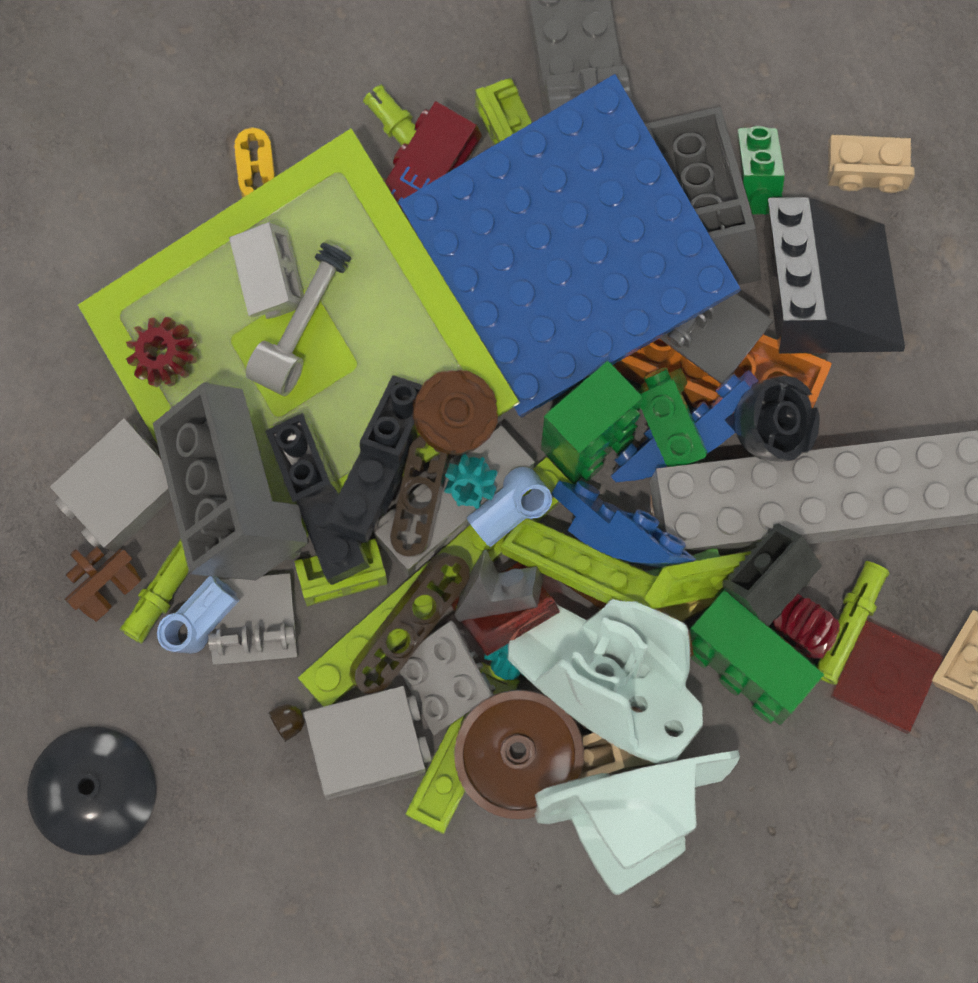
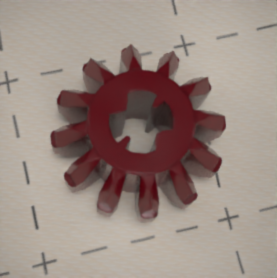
M154 317L148 318V330L140 326L134 327V331L139 338L137 341L130 340L126 342L127 347L135 351L126 360L129 365L136 367L134 371L136 378L140 380L147 379L148 384L153 387H159L162 381L165 385L172 387L176 383V374L183 378L189 377V373L184 366L186 363H197V358L188 353L197 346V343L193 338L187 337L189 334L188 327L183 324L176 326L175 320L171 317H165L161 324ZM167 347L165 355L159 354L157 356L158 350H165Z
M797 594L783 609L780 617L772 621L768 626L797 652L804 654L808 658H823L826 652L830 651L840 631V624L832 616L831 612L826 611L820 604H816L800 594Z

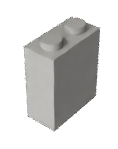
M125 418L50 486L58 495L54 502L59 509L70 519L76 516L85 526L81 531L83 536L94 547L97 546L100 549L103 546L113 552H116L171 501L160 452L136 425Z
M404 686L303 712L326 800L426 774L424 763L430 762L431 756L426 737L417 738L413 722L421 720L415 696L406 697Z

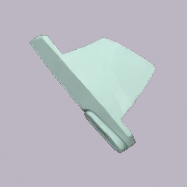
M612 599L603 609L588 620L553 603L537 609L515 625L509 641L508 660L566 713L616 747L656 764L675 761L702 728V705L685 687L690 669V646L688 629L682 622L637 602ZM631 707H638L642 712H634L631 710ZM666 731H673L678 736L672 737L668 735Z
M736 750L706 755L611 776L608 773L596 774L552 786L535 795L538 804L535 817L537 823L542 824L571 820L583 847L603 881L613 894L620 895L659 871L685 852V835L692 832L696 827L695 787L721 782L733 770L740 758V754Z

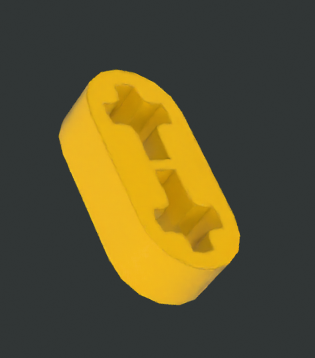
M258 128L245 129L235 139L234 147L238 183L243 198L254 191L252 187H249L254 183L253 173L260 172L263 184L275 177L269 137L263 130ZM251 141H257L260 147L257 150L258 161L251 162L250 153L247 150Z

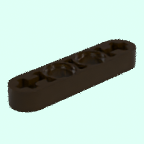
M443 552L436 555L428 563L353 660L349 675L351 682L359 690L366 694H375L384 691L466 586L470 570L464 559L452 553ZM444 565L450 567L454 565L452 570L456 576L452 581L447 578L444 579L445 575L441 571ZM431 582L444 591V594L440 597L437 592L427 588V585ZM422 595H429L433 602L431 612L425 617H416L412 610L415 599ZM395 629H403L407 635L405 646L398 651H390L386 644L389 633ZM379 649L381 653L393 660L388 664L375 655V652ZM366 666L370 668L376 667L375 672L379 676L374 682L370 679L365 681L366 676L362 671Z

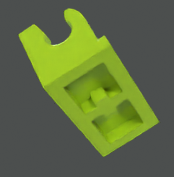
M511 78L475 90V107L494 145L532 123Z
M376 539L368 540L367 543L361 544L370 567L334 585H331L326 580L317 556L304 560H295L294 563L306 605L311 606L387 585V578Z

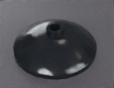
M104 727L79 728L67 732L51 742L34 763L27 787L30 814L39 831L55 846L67 852L84 856L111 853L134 840L147 825L153 813L157 796L154 769L142 748L128 736ZM86 780H92L95 784L94 791L89 795H82L80 791L81 784Z

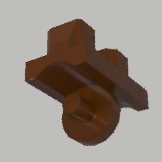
M97 546L85 557L75 549L69 555L77 564L65 575L73 584L85 573L89 577L64 600L75 611L79 608L85 615L97 622L112 608L98 590L111 580L126 595L141 582V578L135 568L129 563L132 558L124 549L119 548L97 569L93 566L105 556Z

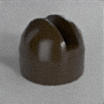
M281 705L268 712L284 742L295 737L303 728L304 718L302 712L294 705Z

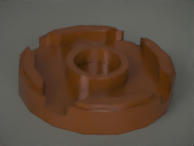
M466 370L442 371L433 375L421 386L414 399L413 419L417 432L429 446L442 453L461 455L475 451L491 437L498 422L497 401L493 390L484 379Z

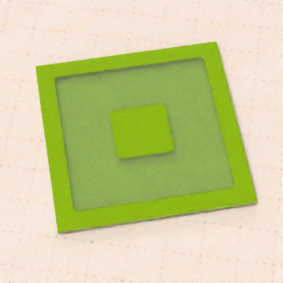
M351 128L78 304L156 443L153 423L203 382L243 389L271 498L274 502L294 504L265 431L303 413L311 425L342 489L360 453L359 442L392 375L423 385L424 382L438 372L466 370L484 379L493 390L497 401L498 417L520 404ZM268 222L288 230L304 294L320 265V262L314 257L316 253L321 254L318 250L323 251L320 247L322 242L341 247L343 252L352 258L350 262L345 261L348 266L343 265L346 269L344 273L335 271L292 352L303 359V369L298 382L287 396H282L246 378L245 373L253 351L262 341L278 345L296 310L270 319H266L265 314L257 317L248 316L229 239L231 236ZM154 317L161 324L165 317H171L175 320L176 326L183 324L188 327L189 334L187 337L196 340L197 346L188 353L197 358V363H186L184 368L188 371L189 377L183 378L176 374L175 386L169 387L162 381L159 387H153L148 384L147 379L140 380L134 376L136 367L127 363L126 358L135 351L128 348L126 342L130 340L137 341L139 338L134 331V327L140 326L148 330V318ZM167 347L165 350H158L157 356L159 354L165 355ZM431 446L419 451V457L425 459V463L440 454ZM301 518V523L306 532V536L309 537L304 521Z

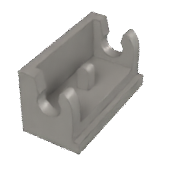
M268 222L229 237L248 316L257 317L265 314L266 319H270L296 310L304 293L288 230Z

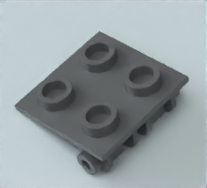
M735 294L690 321L678 326L659 339L722 384L732 375L774 320L738 294Z

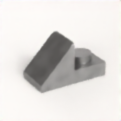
M486 550L483 551L470 572L466 586L460 592L455 613L457 620L462 621L538 607L543 581L538 567L512 569L507 572L497 573Z

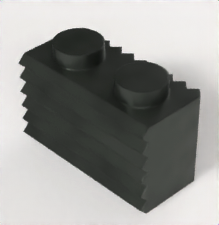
M778 523L773 525V530L768 531V536L762 537V542L756 543V548L751 549V554L745 556V561L740 562V567L734 568V573L728 574V579L723 580V587L734 599L766 626H769L772 621L780 617L783 609L801 589L810 583L811 578L823 565L815 557L816 554L812 552L813 550L809 547L810 545L803 536Z

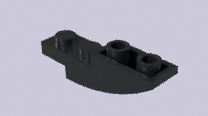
M392 375L359 442L360 453L326 519L328 530L367 543L379 516H385L404 474L410 446L418 436L413 419V405L422 384Z
M301 413L266 430V435L292 502L299 506L302 519L326 580L331 585H334L369 568L370 565L360 540L327 529L326 519L341 488L306 416Z

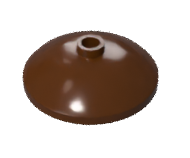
M517 689L494 694L480 702L470 711L458 731L454 748V759L460 783L476 804L486 811L503 818L529 819L535 817L538 805L535 795L538 792L580 778L584 760V749L579 729L574 719L542 693ZM516 742L524 744L526 747L525 752L521 756H513L509 752L512 744Z

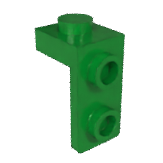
M764 126L739 128L737 139L742 168V182L752 215H766L768 198H782L785 174L778 130Z
M667 367L644 377L645 382L638 390V393L643 397L640 408L666 466L687 465L705 458L707 449L682 395L688 383L682 369L679 368L669 372Z

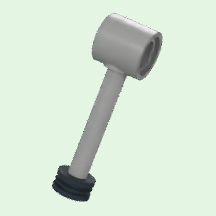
M324 242L321 243L320 247L323 251L318 250L321 254L316 253L314 257L320 262V265L278 345L262 341L255 348L246 367V378L282 396H287L293 390L303 369V359L292 352L335 271L344 273L346 269L343 265L348 266L345 261L350 262L352 259L337 245L332 246Z

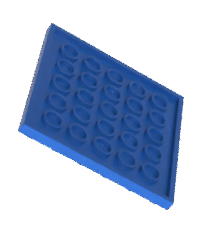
M616 74L399 201L429 256L519 400L520 404L514 408L521 418L581 384L605 362L609 361L614 365L741 291L737 281Z

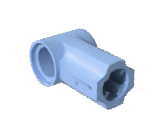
M518 467L508 473L504 479L503 488L493 496V499L486 501L466 519L485 543L491 547L526 518L534 519L544 515L551 506L552 494L535 471L528 467ZM532 489L529 494L523 496L526 491Z
M209 576L176 613L167 615L161 620L157 629V638L160 645L167 651L192 654L202 650L208 642V634L240 601L236 593L218 577ZM185 624L188 635L185 642L181 644L178 632L180 627Z

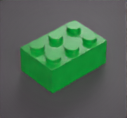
M609 361L605 362L544 416L541 450L573 484L582 477L586 481L590 480L603 468L605 464L602 460L614 450L619 454L635 439L632 433L638 427L636 422L641 416L639 411L643 397Z
M725 590L690 629L694 653L691 659L702 668H706L708 665L721 675L718 679L719 682L732 694L738 696L742 693L754 704L751 709L769 724L775 721L778 725H781L825 675Z

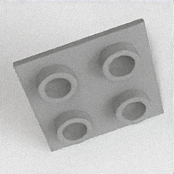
M290 573L261 576L256 581L223 579L222 581L231 587L240 601L208 634L209 650L212 651V664L220 665L296 658L297 648Z
M453 621L448 622L426 638L400 670L412 696H415L416 703L433 735H437L470 712L480 702L493 696V691L495 690L494 685H490L484 672L480 673V670L483 668L482 663L475 664L474 659L477 657L475 651L470 652L471 648L464 637V630H459Z

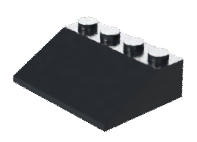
M809 197L768 198L763 233L779 354L904 352L905 342L885 225Z

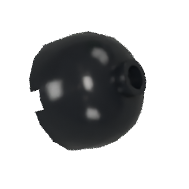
M785 375L753 383L751 389L744 392L734 411L733 423L735 432L742 446L758 459L774 462L792 461L798 459L797 457L801 453H807L816 441L820 421L818 407L812 408L807 396L812 395L809 388L797 378Z

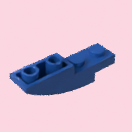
M749 370L740 378L735 374L731 375L717 388L718 398L709 406L703 401L690 412L707 449V453L736 433L733 423V412L744 392L751 389L753 383L759 381ZM649 427L644 432L647 437L645 441L637 448L633 443H630L615 457L614 461L618 465L610 476L615 482L652 477L657 468L667 467Z
M558 481L552 496L576 516L568 531L595 550L614 558L659 568L697 561L684 550L686 547L684 541L673 534L663 532L657 527L660 522L651 514L642 510L630 513L622 511L610 503L603 502L598 497L600 492L584 481H578L577 484Z

